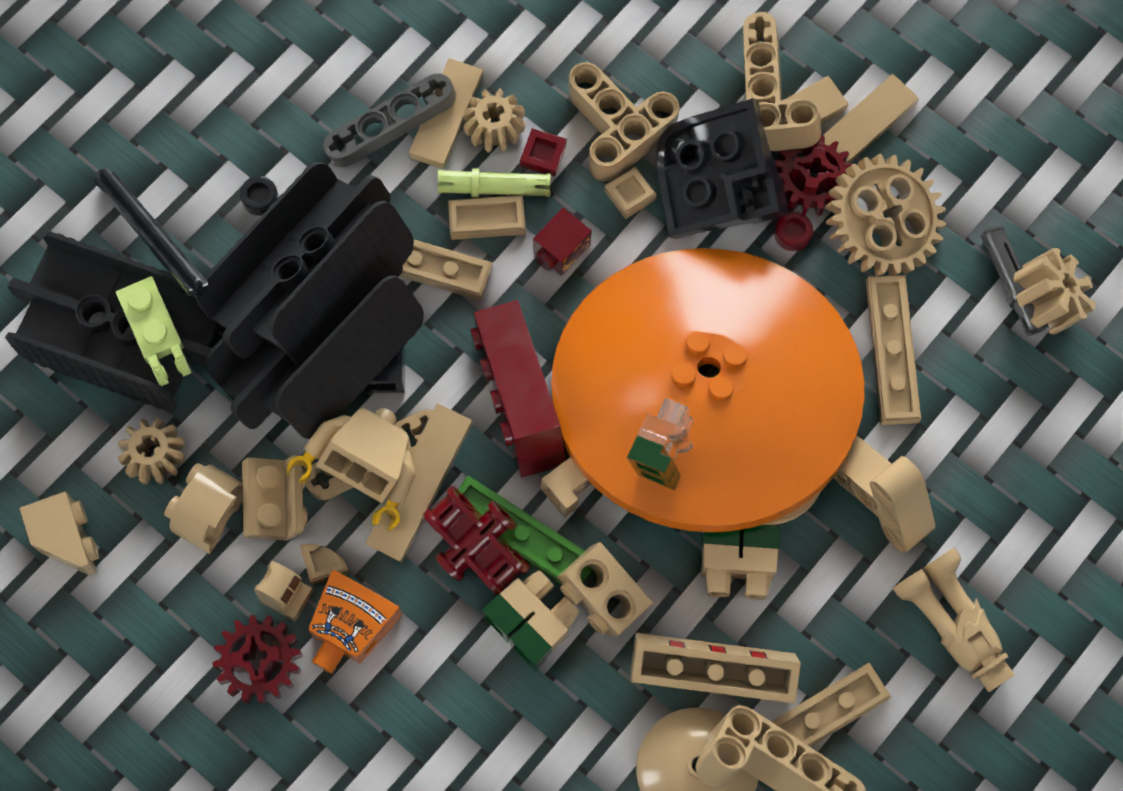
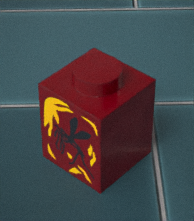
M562 208L533 238L535 260L545 270L551 271L553 269L562 276L591 245L592 230L565 208Z

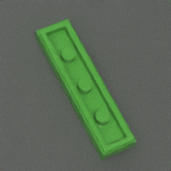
M467 475L458 490L468 498L481 515L489 510L488 504L492 500L504 508L514 519L517 527L513 530L508 529L502 537L527 563L563 585L557 576L585 550ZM589 567L582 569L580 578L583 584H585L593 569Z

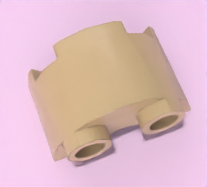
M197 463L187 476L186 483L188 485L180 497L175 496L166 507L164 516L170 519L169 526L171 532L211 554L224 534L228 520L243 504V483L213 465L203 466Z

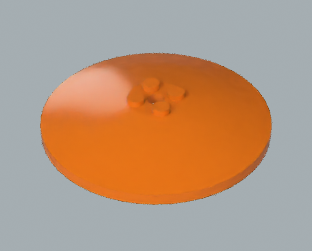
M696 248L665 252L642 259L611 275L581 302L570 317L558 342L552 366V402L561 426L563 444L581 473L598 491L628 512L650 522L686 531L726 532L752 528L774 521L807 503L824 489L846 461L857 436L864 406V375L859 352L848 327L830 302L811 284L788 269L761 257L725 249ZM711 364L717 367L720 372L717 376L708 378L702 376L698 369L702 365ZM637 435L664 446L681 475L675 490L637 475L627 459Z

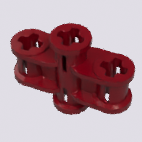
M450 486L446 490L448 495L432 510L427 509L423 513V517L429 525L451 546L445 553L440 551L436 555V560L457 581L465 578L464 572L471 567L483 583L492 592L499 595L521 572L527 573L530 570L525 559L502 537L508 529H515L517 524L508 512L493 500L488 504L489 510L481 515L463 493L454 486ZM508 565V567L499 575V573Z

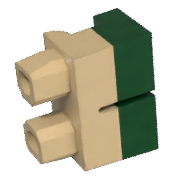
M759 525L742 529L741 536L740 530L701 532V576H706L708 596L729 597L731 578L746 579L745 598L766 600L771 581L777 572L780 526ZM739 540L741 548V558H739Z
M540 570L527 577L523 582L517 578L482 609L483 618L507 643L510 641V646L534 671L546 661V658L560 643L568 638L569 628L580 613L578 608L566 597L551 610L541 602L554 588V585Z

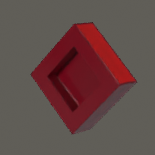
M532 128L520 158V167L543 174L551 173V176L555 177L567 146V139Z

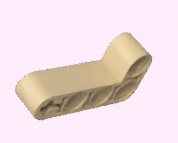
M766 12L753 13L746 18L743 25L746 100L753 98L759 103L770 151L812 147L821 138L818 106L809 99L782 100L780 51L776 21L771 14Z
M738 705L733 707L712 730L696 763L698 777L705 785L711 788L726 786L743 769L775 791H866L863 783L857 777L746 706Z

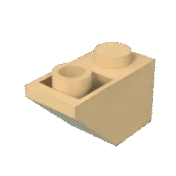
M65 491L20 507L30 544L41 554L85 574L93 575L97 573L94 560L99 559V553L91 536L86 538L82 524L88 523V519L80 500L75 502Z

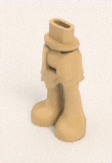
M954 547L892 589L900 599L913 602L924 613L942 638L940 643L959 666L970 672L973 680L978 677L986 690L990 692L1015 674L1005 661L1008 658L1006 652L1000 654L1003 651L1000 639L988 621L984 608L981 609L977 598L973 602L970 600L956 577L961 557ZM929 580L938 588L957 615L954 621L934 595Z

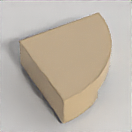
M318 544L300 545L312 585L327 581L333 569L343 575L350 574L343 558L333 550Z

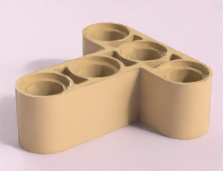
M588 62L580 63L574 66L570 72L569 97L571 102L602 134L591 144L589 154L590 172L599 181L608 182L619 177L657 147L662 133L670 125L678 122L679 102L671 93L657 92L636 107L596 65ZM581 83H590L593 85V87L589 89L580 88L578 85ZM605 108H613L618 112L609 115L602 112V110ZM662 111L666 112L670 116L667 118H658L654 115V113ZM636 133L642 136V138L634 141L628 139L626 135ZM602 155H609L615 160L604 163L597 158Z
M856 436L846 461L833 478L879 517L881 528L886 538L898 551L905 554L936 527L924 477L915 464L906 457L901 456L891 464L865 441Z

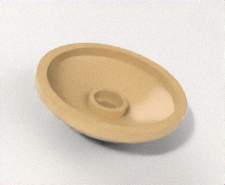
M707 708L681 709L660 719L644 737L636 762V776L640 791H756L758 779L741 769L722 788H711L700 780L697 772L692 768V761L699 758L712 730L726 716L721 712Z

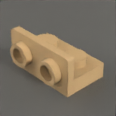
M292 455L286 460L248 457L242 461L244 538L288 541L303 533L307 523V510L303 506L302 490L306 482L299 484V480L306 472L302 465H296L287 475L288 464L296 455Z

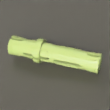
M472 168V172L438 170V194H471L472 198H479V194L550 197L551 173L480 172V168Z

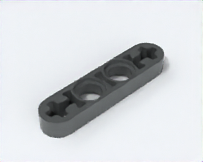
M443 74L427 76L327 135L323 144L327 157L335 166H350L446 111L456 100V92L451 80ZM437 88L443 92V95L440 97L433 93ZM422 97L427 105L422 107L418 98ZM411 104L415 106V111L410 117L400 118L397 116L399 108L403 105ZM370 124H383V129L378 135L374 137L365 135V130ZM358 134L362 143L358 144L354 135ZM343 143L347 150L340 153L337 146Z

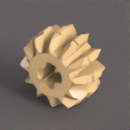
M499 88L495 96H490V93L484 89L482 100L472 96L469 101L471 108H465L463 111V119L466 121L464 132L467 136H472V144L476 147L485 143V150L488 153L493 149V145H498L499 149L504 152L507 149L506 141L517 145L519 141L518 133L525 131V121L523 120L525 110L522 105H517V98L514 94L504 98V93ZM491 119H497V122L492 123Z
M141 418L139 423L140 429L135 431L134 428L127 427L126 432L131 438L118 441L120 449L125 451L118 456V461L121 465L127 466L125 472L130 478L139 475V481L147 485L152 476H154L158 484H163V473L166 471L170 475L177 476L178 471L173 463L185 462V456L179 450L184 448L186 444L182 437H176L178 430L174 425L165 427L164 421L156 418L150 427L147 420ZM152 446H156V448H154V455L148 457L147 455L150 454L149 448Z

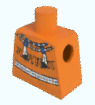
M333 569L309 625L311 635L323 642L312 663L330 674L334 672L343 655L357 663H362L402 615L400 607Z

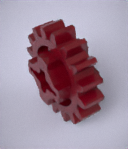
M821 135L819 141L812 147L791 149L790 151L780 150L778 157L780 161H775V166L780 178H783L786 197L790 198L789 209H793L798 204L802 206V214L806 215L809 208H815L817 215L821 216L824 206L831 201H835L828 193L835 186H838L835 181L836 178L843 173L846 174L845 170L852 165L850 163L845 164L849 156L848 151L841 153L836 151L839 142L834 141L828 146L825 144V136ZM810 173L817 174L816 178L811 177Z
M250 615L249 625L244 626L239 620L234 621L237 631L231 634L224 630L221 634L227 641L225 646H214V650L222 656V659L212 662L213 667L216 670H224L216 678L221 685L231 682L227 693L234 697L242 691L241 699L247 704L252 700L253 695H256L261 705L266 704L267 694L272 693L277 699L282 698L279 690L282 685L291 689L294 687V684L289 679L290 674H301V668L294 664L293 661L302 658L303 654L300 649L291 648L298 642L295 634L284 637L288 630L287 625L282 622L274 628V620L268 615L264 619L263 624H259L255 615ZM264 634L277 639L282 647L268 646L264 639ZM246 638V642L240 650L234 652L238 644ZM257 646L266 657V659L260 660L258 671L249 662L256 658ZM282 667L278 675L270 681L269 677L276 668ZM234 672L248 673L252 685L239 681Z

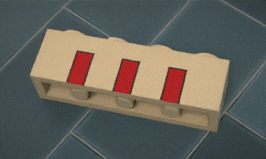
M635 633L630 674L631 682L795 703L801 662L796 653Z

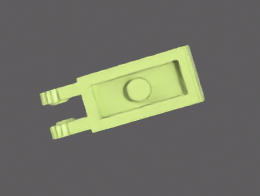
M150 276L116 291L147 364H150L158 384L163 386L169 383L166 370L161 365L159 359L173 353L176 367L183 377L191 374V369L182 351L184 346L153 277Z

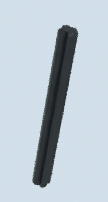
M108 168L101 169L100 175L95 177V183L187 295L193 296L195 299L203 298L204 292L209 290L207 280L117 174L110 172Z

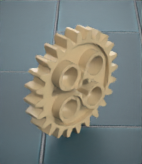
M878 154L871 161L868 157H865L858 162V166L852 164L845 170L846 174L843 173L836 178L835 181L838 186H835L828 193L835 201L825 205V209L834 212L835 215L826 220V224L836 226L837 231L829 237L830 239L841 238L843 243L837 251L839 253L846 250L851 252L848 260L849 264L860 259L862 261V272L874 266L875 276H881L886 270L889 276L898 275L901 271L907 274L914 270V266L918 268L927 262L926 257H930L937 252L933 245L943 240V237L936 231L945 227L946 222L937 219V215L946 211V208L935 206L934 202L942 194L941 192L931 193L929 191V188L934 183L933 179L925 182L920 179L923 174V168L915 172L910 171L911 160H906L898 166L896 155L888 158L886 162L882 154ZM890 186L897 189L899 199L892 195ZM858 198L865 201L867 211L860 208L857 201ZM905 220L913 226V234L906 229ZM872 232L879 235L882 246H878L874 242Z

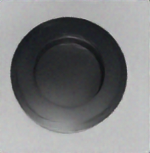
M255 176L248 179L240 189L241 202L246 211L253 215L262 216L279 197L274 182L263 176Z

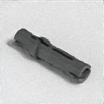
M997 225L985 230L980 236L1005 286L1009 306L1014 307L1026 336L1041 333L1049 327L1048 324L1040 328L1034 326L1030 321L1035 310L1033 304H1026L1021 307L1017 301L1016 295L1026 289L1014 281L1015 272L1021 270L1022 267L1007 238L1004 227Z

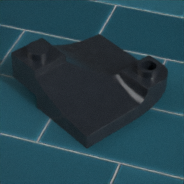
M753 98L683 119L670 125L662 133L656 147V164L669 238L678 239L726 227L751 223L757 224L790 215L783 178H780L775 166L757 100ZM681 141H684V142L679 146V148L677 149L678 144H679Z

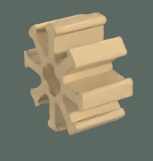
M1052 248L1023 265L1021 270L1014 274V281L1026 289L1016 295L1019 305L1023 307L1026 304H1033L1035 310L1033 318L1030 319L1031 323L1037 328L1048 324L1050 334H1057L1086 319L1087 314L1095 310L1096 305L1094 300H1091L1084 294V292L1093 288L1090 278L1086 276L1082 279H1077L1074 274L1076 265L1079 264L1078 260L1072 255L1062 259L1058 248Z

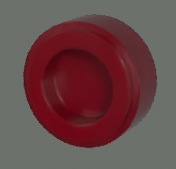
M789 212L790 215L778 219L774 230L775 240L785 250L799 251L809 244L813 234V225L806 215L799 212Z

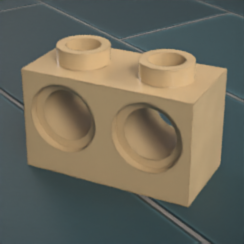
M601 542L591 545L557 576L563 584L560 587L562 593L574 605L578 603L582 605L589 613L587 621L602 636L605 633L609 637L620 635L653 604L651 599ZM584 567H589L596 573L597 581L593 588L586 587L581 581L580 574ZM611 597L618 598L623 605V612L618 619L612 617L607 610V603Z

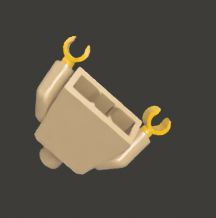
M359 408L352 417L342 415L323 422L303 449L306 452L303 456H296L290 460L287 475L294 466L302 465L307 472L301 477L299 484L305 483L311 475V464L317 458L319 461L316 466L381 503L387 498L388 501L385 507L374 512L372 524L376 526L381 519V514L386 513L391 519L390 525L387 528V531H390L399 524L400 515L397 507L399 504L403 505L415 477V469L411 453L406 449L409 436L405 431L395 426L397 420L394 413L388 409L381 408L373 414L365 408Z

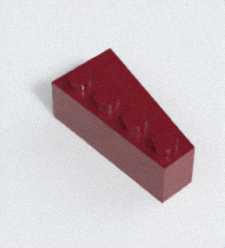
M515 300L473 312L476 327L470 329L472 341L476 351L483 350L485 358L480 360L484 379L486 382L492 381L495 390L490 391L493 407L496 414L502 413L504 423L500 424L506 447L512 445L521 478L557 468L565 462L561 426L519 301Z

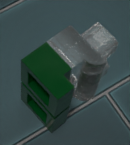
M665 398L657 417L647 413L627 456L637 475L672 490H675L681 476L674 463L677 453H687L693 448L688 433L694 420L693 417L688 415L690 410L687 406Z

